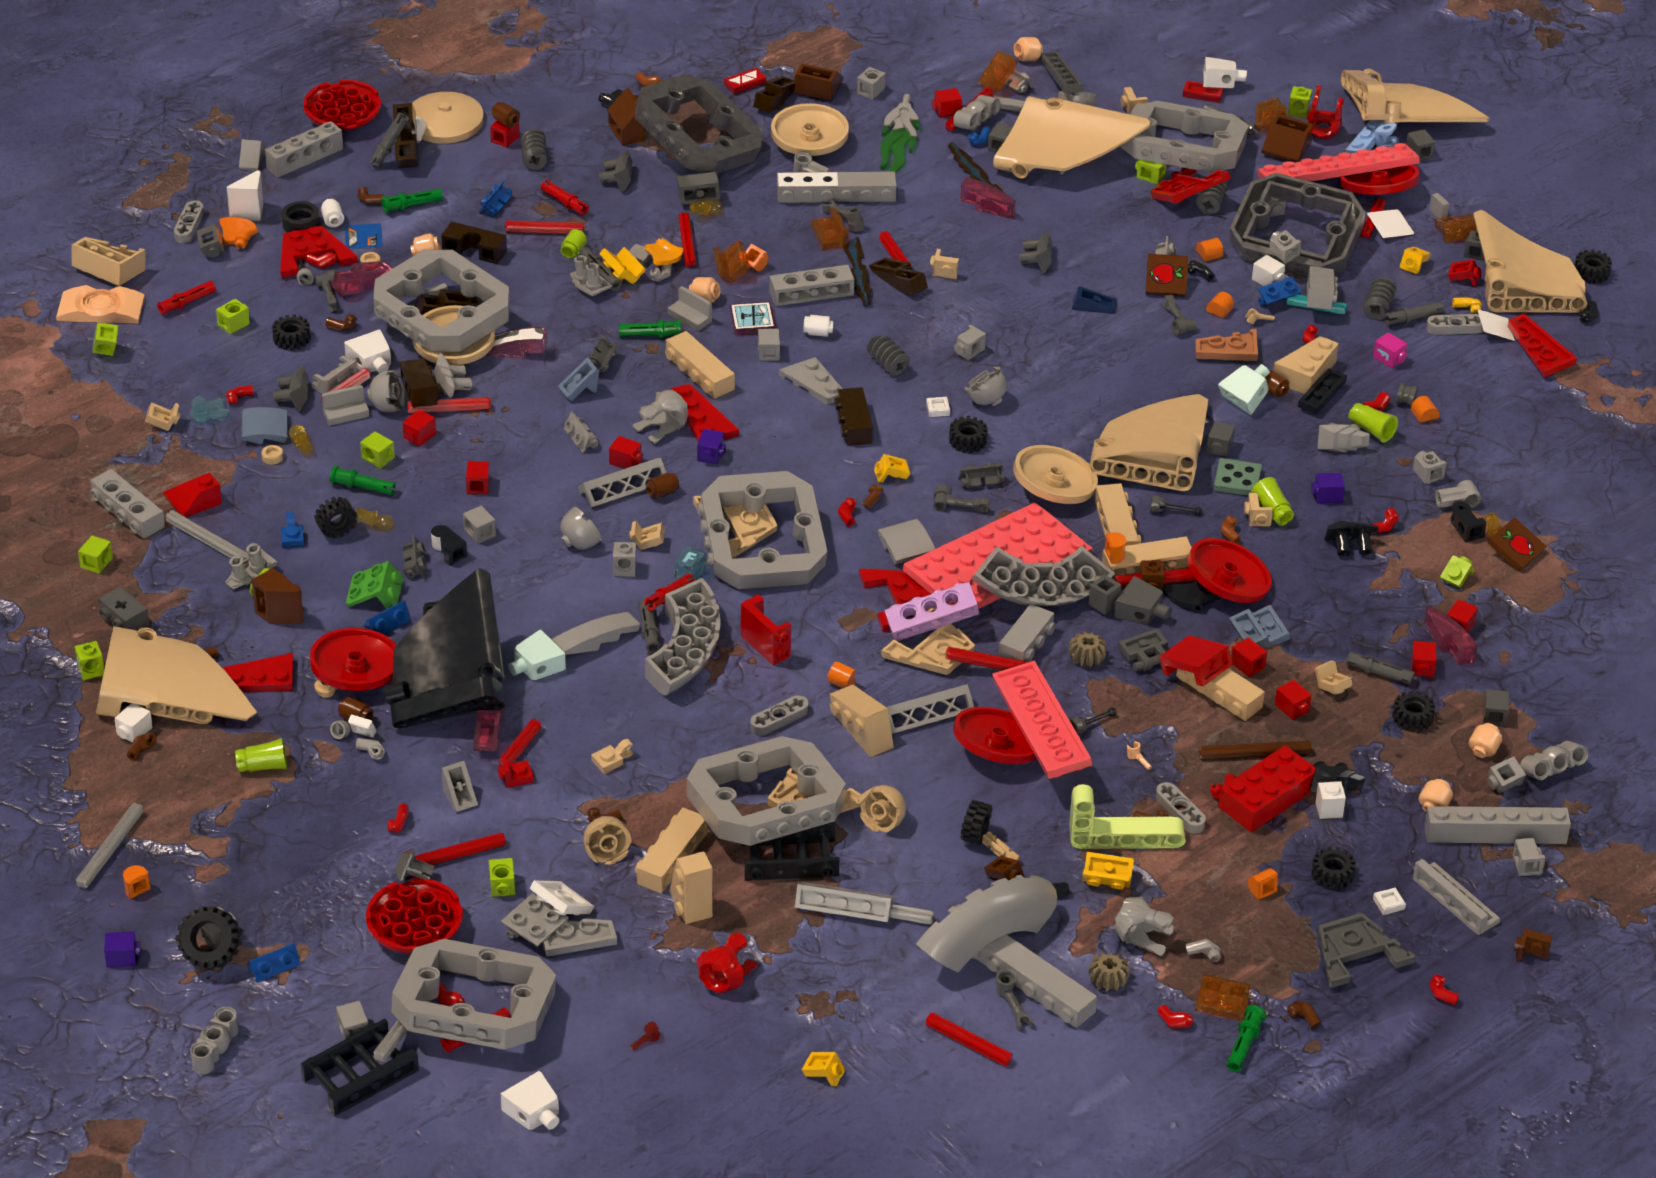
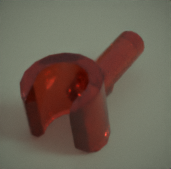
M655 1022L646 1024L644 1027L646 1034L631 1044L630 1048L634 1051L648 1040L652 1042L657 1041L660 1038L657 1024Z

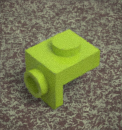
M1452 555L1440 578L1442 581L1461 589L1468 575H1473L1475 570L1472 562L1466 557L1460 556L1458 558Z

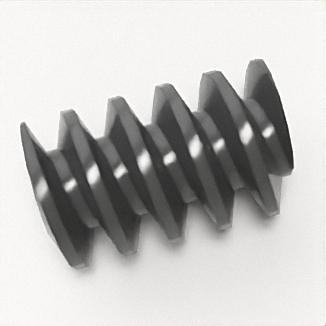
M529 129L524 132L521 138L523 164L530 170H540L547 164L546 136L542 130Z
M1228 180L1199 192L1196 203L1200 211L1209 215L1218 213L1229 186Z
M1380 277L1372 282L1363 304V311L1367 317L1381 320L1384 318L1385 313L1389 311L1397 290L1393 280Z
M875 336L867 345V352L891 376L901 374L910 363L909 356L888 336Z

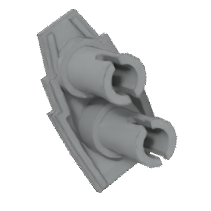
M583 255L578 256V259L577 257L574 258L576 271L570 273L575 287L589 296L597 295L612 288V285L599 275L598 264L590 263L588 265L587 257Z
M440 352L433 372L436 384H439L440 390L450 398L454 395V390L470 391L472 380L468 377L464 378L466 374L465 366L449 365L442 352Z
M1330 423L1328 425H1319L1317 449L1343 453L1355 451L1357 448L1369 446L1370 434L1360 431V427L1356 424Z
M256 543L250 544L246 548L249 557L245 560L241 556H234L230 559L229 564L232 572L225 581V584L233 590L243 585L247 586L264 568L271 569L278 562L263 551L260 545L258 546Z

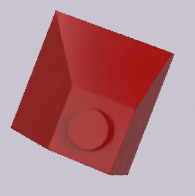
M210 472L163 492V496L174 509L186 518L222 504L220 484Z

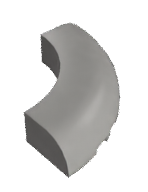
M1082 545L1070 556L1053 564L1052 562L1024 563L1022 559L1008 554L997 546L976 570L971 580L994 595L1008 601L1028 606L1033 604L1038 607H1054L1071 604L1089 596L1092 583L1104 574L1111 578L1115 573Z
M703 578L665 594V614L674 627L672 639L668 645L665 644L657 652L645 658V678L662 695H668L678 690L695 677L708 663L717 645L720 633L719 605L716 603L713 591Z
M1017 875L1009 881L1006 878L991 883L990 888L984 891L979 888L965 897L966 902L955 907L952 906L948 910L950 914L940 923L936 921L923 934L916 945L942 965L959 972L977 952L1004 935L1019 931H1029L1037 934L1056 908V889L1047 879L1031 875L1030 878Z

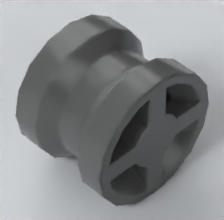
M1401 382L1396 402L1400 404L1405 402L1411 406L1416 399L1418 386L1413 385L1410 387Z

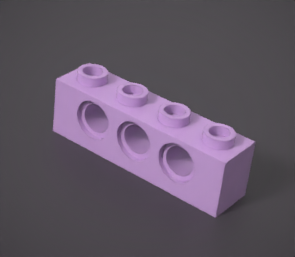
M967 582L955 584L952 588L934 591L931 595L913 598L910 602L901 605H892L889 609L885 610V614L893 639L900 641L978 615L979 610L970 583ZM951 601L957 602L955 605H948ZM930 608L936 609L933 612H927V610ZM909 615L915 616L912 619H905Z

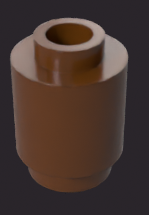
M497 102L492 107L491 113L495 120L509 128L518 124L520 113L515 108L505 102Z
M1269 371L1270 373L1265 377L1269 389L1268 393L1276 398L1285 396L1289 391V381L1276 372Z
M668 472L649 479L646 485L648 495L654 499L662 498L679 489L677 476L674 473L669 474Z
M347 697L338 706L339 716L344 720L348 721L351 714L372 720L373 709L356 699Z

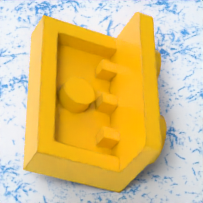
M625 247L617 255H614L606 248L599 253L604 258L603 263L609 269H614L613 274L621 281L625 279L634 285L646 270Z
M1087 852L1085 868L1083 870V881L1091 886L1110 885L1111 888L1116 890L1130 888L1134 859Z

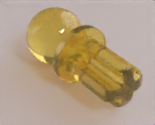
M704 200L703 202H694L690 205L692 214L709 216L710 214H720L723 206L717 200L711 202Z
M293 425L289 430V436L293 440L294 445L299 447L303 454L308 455L313 450L309 441L310 437L303 426Z
M360 507L356 509V519L370 524L371 528L376 524L379 530L388 531L394 526V521L389 515H381L379 517L377 516L378 511L374 513Z
M1490 513L1485 516L1488 527L1487 536L1492 537L1503 527L1500 526L1497 514Z

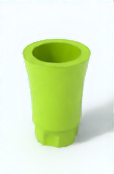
M1360 403L1354 404L1349 412L1348 418L1352 423L1374 435L1383 443L1389 441L1397 430L1398 418L1395 415L1378 411Z
M1264 478L1253 486L1251 493H1258L1261 507H1272V520H1275L1279 526L1286 525L1294 518L1295 514L1291 509V505L1280 490L1275 478Z
M283 738L255 746H248L246 749L235 750L238 772L288 769Z

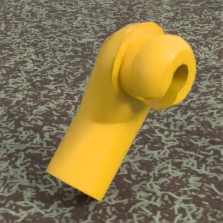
M1460 297L1453 298L1452 300L1453 308H1470L1472 313H1478L1477 309L1481 310L1482 303L1479 299Z

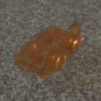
M998 50L978 80V83L998 94L1000 89L1004 87L1010 74L1016 69L1018 61L1012 55H1007Z
M1278 97L1257 103L1255 119L1257 132L1269 130L1270 124L1277 114L1287 115L1286 106L1284 103L1281 104Z
M835 208L830 209L829 218L811 221V228L822 250L840 248L846 245L848 229L846 226H843L841 215L837 214Z
M1472 213L1434 219L1435 227L1443 232L1444 242L1468 239L1470 230L1477 231Z
M738 240L733 245H730L724 252L717 246L713 248L714 260L718 267L717 272L723 279L726 278L733 283L750 269L745 247L741 241Z
M1203 974L1195 1011L1243 1021L1244 1012L1249 1001L1251 985Z

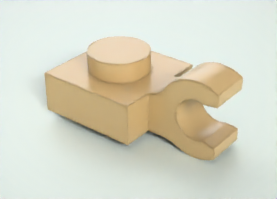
M624 739L615 749L609 745L591 754L592 762L603 774H606L622 766L624 758H629L633 755V751L630 749L633 744L629 739Z

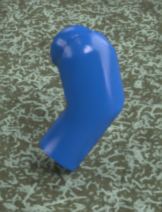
M984 127L980 135L976 132H973V135L970 133L968 135L969 143L973 146L987 143L991 129Z

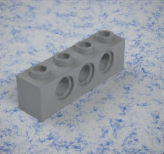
M330 121L265 149L267 169L278 178L343 150L342 130Z
M849 265L769 276V292L775 306L854 295V277Z
M112 469L90 480V494L92 498L100 502L108 512H112L117 516L120 522H124L129 526L133 533H137L145 539L165 528L163 511Z

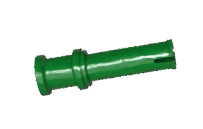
M440 188L407 195L398 193L397 196H382L381 203L386 214L397 209L403 211L409 206L442 201L443 195Z
M681 319L665 322L660 320L658 323L619 324V337L658 335V337L664 338V336H676L681 333Z
M334 465L330 473L331 484H344L350 489L356 486L393 496L395 493L394 490L387 489V487L396 489L395 482L360 475L354 469L348 471L340 469L338 465Z
M1249 1005L1245 1009V1018L1238 1026L1239 1036L1226 1063L1230 1071L1239 1072L1253 1039L1260 1033V1024L1265 1021L1267 1015L1259 1006Z

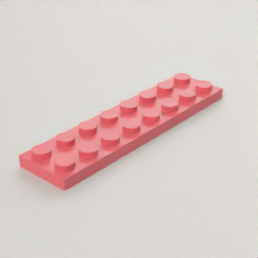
M1398 143L1394 147H1376V150L1361 149L1357 153L1343 152L1333 157L1325 155L1315 160L1307 158L1296 163L1284 162L1278 166L1265 165L1264 168L1258 169V177L1263 178L1279 173L1302 180L1316 181L1420 164L1419 155L1404 143Z
M1035 661L992 674L996 687L1048 779L1093 766L1089 753Z

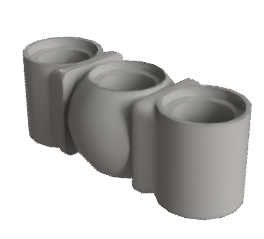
M979 95L977 99L955 113L953 121L955 127L975 130L977 126H980L988 118H991L992 115H996L999 112L1000 100L990 96Z
M1567 740L1556 746L1547 747L1542 753L1537 752L1533 756L1528 755L1524 757L1520 766L1527 776L1544 780L1553 774L1562 773L1567 767L1573 768L1575 765L1585 763L1588 758V750L1583 745Z
M227 1006L219 1008L215 1012L214 1018L210 1020V1026L201 1031L200 1037L191 1046L190 1053L194 1072L202 1075L210 1073L215 1067L214 1063L218 1062L219 1055L228 1049L232 1038L238 1034L237 1015L233 1008Z

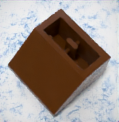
M801 63L795 73V93L831 101L843 81V76L838 71Z
M629 88L625 89L608 108V125L622 146L644 141V133L646 132V129L635 119L636 101L638 98L636 95H633Z
M1277 114L1270 124L1261 153L1284 159L1288 162H1299L1312 142L1314 124Z
M274 568L252 579L254 608L257 615L269 624H302L304 622L302 591L298 585L293 584L284 574L279 573Z

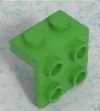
M389 561L355 573L351 580L346 604L351 607L377 597L387 609L398 603L403 577L401 573Z

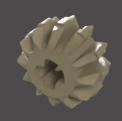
M1085 631L1082 635L1076 633L1075 637L1071 638L1069 642L1070 658L1073 659L1074 664L1080 663L1081 667L1088 665L1091 668L1093 664L1100 665V662L1106 657V641L1102 639L1101 635L1095 636L1094 631L1091 634H1087Z
M1112 951L1109 955L1101 952L1099 956H1094L1088 971L1091 984H1096L1097 990L1105 988L1106 992L1109 989L1117 992L1119 987H1125L1130 977L1128 961L1122 959L1121 954L1113 955Z

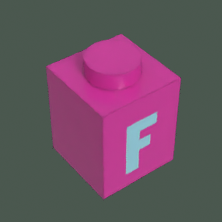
M1388 332L1375 341L1373 357L1390 368H1394L1399 363L1405 361L1407 357V343Z

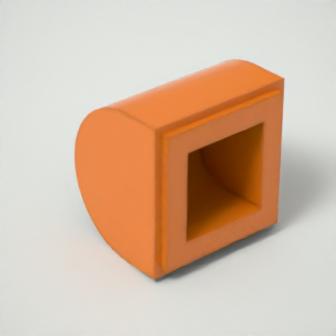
M1217 237L1198 242L1196 245V251L1205 262L1223 257V246Z
M753 244L748 247L740 258L742 263L756 271L763 270L769 260L767 252Z
M1219 292L1207 304L1206 311L1225 318L1234 308V300L1230 294Z
M1420 396L1413 401L1411 411L1420 423L1439 418V411L1428 396Z
M1117 532L1107 533L1105 551L1111 564L1120 563L1125 558L1126 538Z
M835 661L829 670L827 681L840 688L856 685L855 669Z
M138 865L130 866L123 872L125 893L129 899L151 889L149 872L144 867Z
M1268 868L1248 878L1250 892L1258 900L1277 892L1278 873L1272 868Z

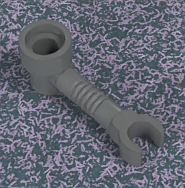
M828 200L829 205L822 203L823 212L836 213L847 218L850 231L857 232L864 229V220L861 218L859 208L854 207L847 210L837 206L833 200Z
M335 269L326 271V274L315 276L318 288L323 287L330 312L338 310L337 301L331 288L338 285Z
M1173 295L1164 296L1167 302L1162 303L1164 309L1170 311L1176 318L1172 321L1174 335H1184L1186 332L1195 331L1196 321L1184 317L1176 306Z
M938 485L935 488L934 508L937 510H945L947 505L973 508L975 511L984 514L988 513V498L975 500L951 497L952 490L947 485Z
M1003 969L996 974L997 995L1006 998L1015 1015L1018 1031H1022V1022L1027 1023L1030 1029H1032V1017L1023 1011L1013 992L1016 979L1015 974L1010 970Z

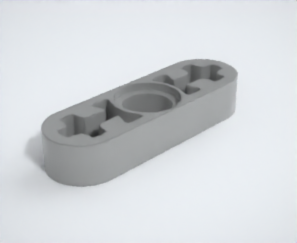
M194 200L186 203L174 228L176 242L188 243L193 239L204 215L202 202Z
M1479 314L1433 315L1428 318L1426 330L1433 335L1476 334L1484 331Z
M799 695L793 696L753 715L750 720L751 732L757 736H764L806 716L808 713L807 698ZM777 713H782L785 716L782 718H777L774 715Z
M1164 782L1157 786V802L1172 817L1182 819L1186 831L1197 834L1205 829V815L1174 784ZM1182 805L1187 809L1177 810L1175 806Z

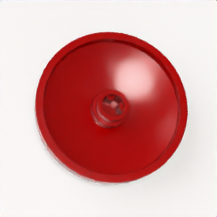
M1407 165L1341 176L1340 181L1341 186L1348 191L1368 195H1382L1401 192L1414 187L1420 181V173L1416 166Z
M1206 538L1197 541L1188 554L1187 564L1195 579L1206 589L1224 599L1238 603L1258 602L1267 595L1271 587L1272 578L1266 565L1254 553L1237 543L1219 538Z
M343 628L334 630L321 636L313 644L310 650V667L319 680L334 688L347 691L376 689L393 680V656L396 643L386 635L370 629Z
M972 707L961 711L956 716L953 725L954 736L962 746L972 753L1004 764H1025L1037 759L1011 712L993 707Z

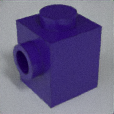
M703 429L697 444V461L718 464L720 457H724L726 451L724 432Z
M1316 473L1315 482L1311 484L1312 495H1315L1317 504L1343 503L1345 485L1342 473Z
M135 931L105 933L104 953L106 966H136L137 956H141V942L136 941Z

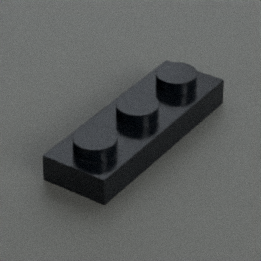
M1328 368L1299 399L1298 407L1317 414L1346 383L1347 375Z

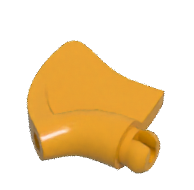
M663 238L657 239L656 244H647L644 247L651 254L654 265L657 266L676 263L682 258L683 248L675 246Z

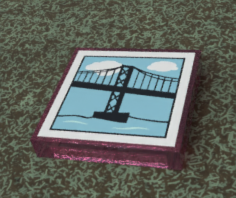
M770 301L730 304L734 335L758 334V329H775Z

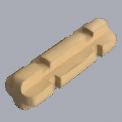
M987 832L983 835L982 843L997 856H1004L1015 860L1020 859L1016 852L1011 851L1012 849L993 833Z

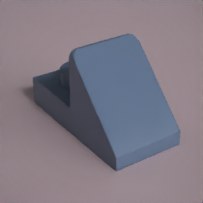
M587 357L558 387L570 401H573L586 387L596 394L599 370L591 359Z

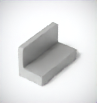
M681 286L678 289L679 300L668 307V315L675 319H681L682 323L699 331L712 322V303Z
M362 385L322 394L323 414L329 426L370 417L369 409L364 400V388Z

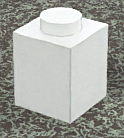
M1265 255L1254 263L1252 280L1263 286L1284 280L1285 265Z
M131 703L115 717L117 735L130 742H133L137 736L145 735L153 728L151 712L137 704Z
M1341 781L1318 783L1315 803L1320 819L1343 818L1346 797Z

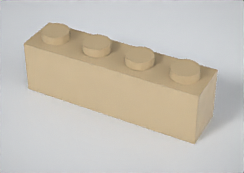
M687 331L666 340V357L675 363L681 371H684L693 382H696L705 393L716 399L735 390V373Z
M1122 484L1097 485L1095 504L1105 538L1107 533L1117 532L1125 536L1126 546L1141 544V536L1137 535L1136 520H1132V507L1128 506V494L1124 492Z
M1187 536L1128 545L1125 548L1124 560L1115 564L1110 563L1106 551L1103 549L1102 563L1115 573L1111 577L1113 580H1115L1116 575L1141 573L1142 560L1163 561L1164 571L1189 568L1187 557L1192 547Z
M1229 668L1205 686L1196 685L1194 673L1177 669L1176 677L1244 721L1263 708L1265 691Z
M682 807L679 813L672 817L666 830L661 831L657 842L649 847L644 859L638 861L635 868L638 885L661 894L672 881L677 858L691 855L707 834V823L699 813Z

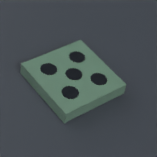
M1220 458L1214 491L1249 496L1253 486L1259 482L1262 464Z

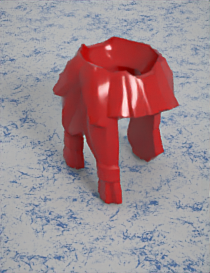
M1321 85L1316 86V93L1314 94V100L1307 116V121L1314 124L1312 134L1314 138L1329 140L1335 137L1341 129L1344 100L1338 98L1336 112L1317 111ZM1321 123H1326L1330 127L1321 128L1318 125Z
M732 933L723 946L703 951L700 957L697 958L699 978L707 989L713 990L718 994L735 990L741 986L743 978L759 965L751 959L745 960L744 964L740 965L736 955L740 950L748 946L746 936L742 933Z

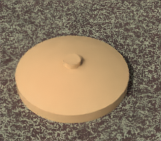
M436 92L422 96L412 103L416 110V116L424 119V123L427 125L421 139L427 142L438 144L460 142L475 135L483 125L484 118L481 105L475 99L465 94Z
M798 104L787 107L777 113L771 123L773 141L783 150L793 154L805 152L811 156H819L831 153L845 144L849 134V124L844 115L831 107L821 104Z
M463 306L439 307L425 313L423 316L443 328L458 319V310ZM495 330L461 352H442L449 365H463L474 362L484 357L492 349L495 343ZM412 340L415 350L423 358L434 363L437 362L440 352H430Z
M1034 445L1026 447L1017 454L1013 465L1014 475L1024 488L1034 495L1051 502L1061 504L1085 502L1094 495L1098 484L1097 474L1090 470L1088 462L1075 453L1055 446Z

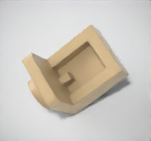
M1125 87L1120 101L1127 114H1131L1135 105L1148 103V98H1136L1132 88Z
M937 249L935 256L932 255L930 260L933 276L957 279L959 258L941 256V249Z
M151 402L145 422L169 431L172 424L176 425L181 413L178 412L179 404L175 403L172 410H169Z
M1249 493L1248 502H1244V514L1248 515L1249 526H1271L1272 507H1259L1258 493Z
M637 521L632 522L630 538L632 542H636L640 551L664 543L665 527L662 523L642 529Z
M1333 660L1315 668L1320 689L1332 694H1340L1345 691L1344 689L1353 686L1351 677L1337 672L1336 662Z

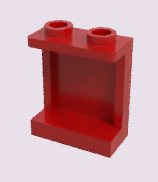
M759 594L742 602L740 636L772 665L790 657L791 624L786 622L776 626L764 615V599Z
M1188 635L1159 656L1164 675L1168 676L1177 669L1194 673L1196 685L1205 686L1233 665L1228 645Z

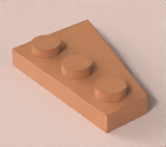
M1251 329L1246 334L1234 332L1229 337L1217 335L1195 339V359L1257 361V330Z

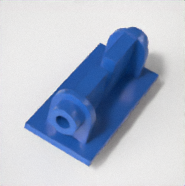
M505 180L499 186L495 184L489 193L490 196L486 195L480 203L482 208L479 214L486 211L489 216L497 215L503 205L512 197V190L503 186Z
M1293 277L1259 287L1258 291L1261 297L1258 298V302L1260 305L1268 306L1270 303L1301 294L1302 291Z
M405 600L367 619L366 623H364V628L385 635L411 621Z
M295 943L285 945L270 953L251 959L250 963H247L249 971L253 972L256 983L301 965Z

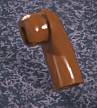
M642 72L637 73L635 77L643 87L663 81L658 76L646 77Z
M1229 515L1223 520L1220 531L1226 539L1238 544L1241 536L1234 531L1237 520Z

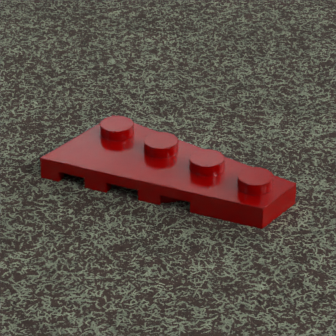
M1526 314L1508 320L1507 327L1544 378L1576 364L1577 357Z
M691 384L670 388V390L680 394L688 404L689 415L686 423L697 442L703 429L724 432V440L739 436V429Z
M293 653L221 667L242 692L293 691Z

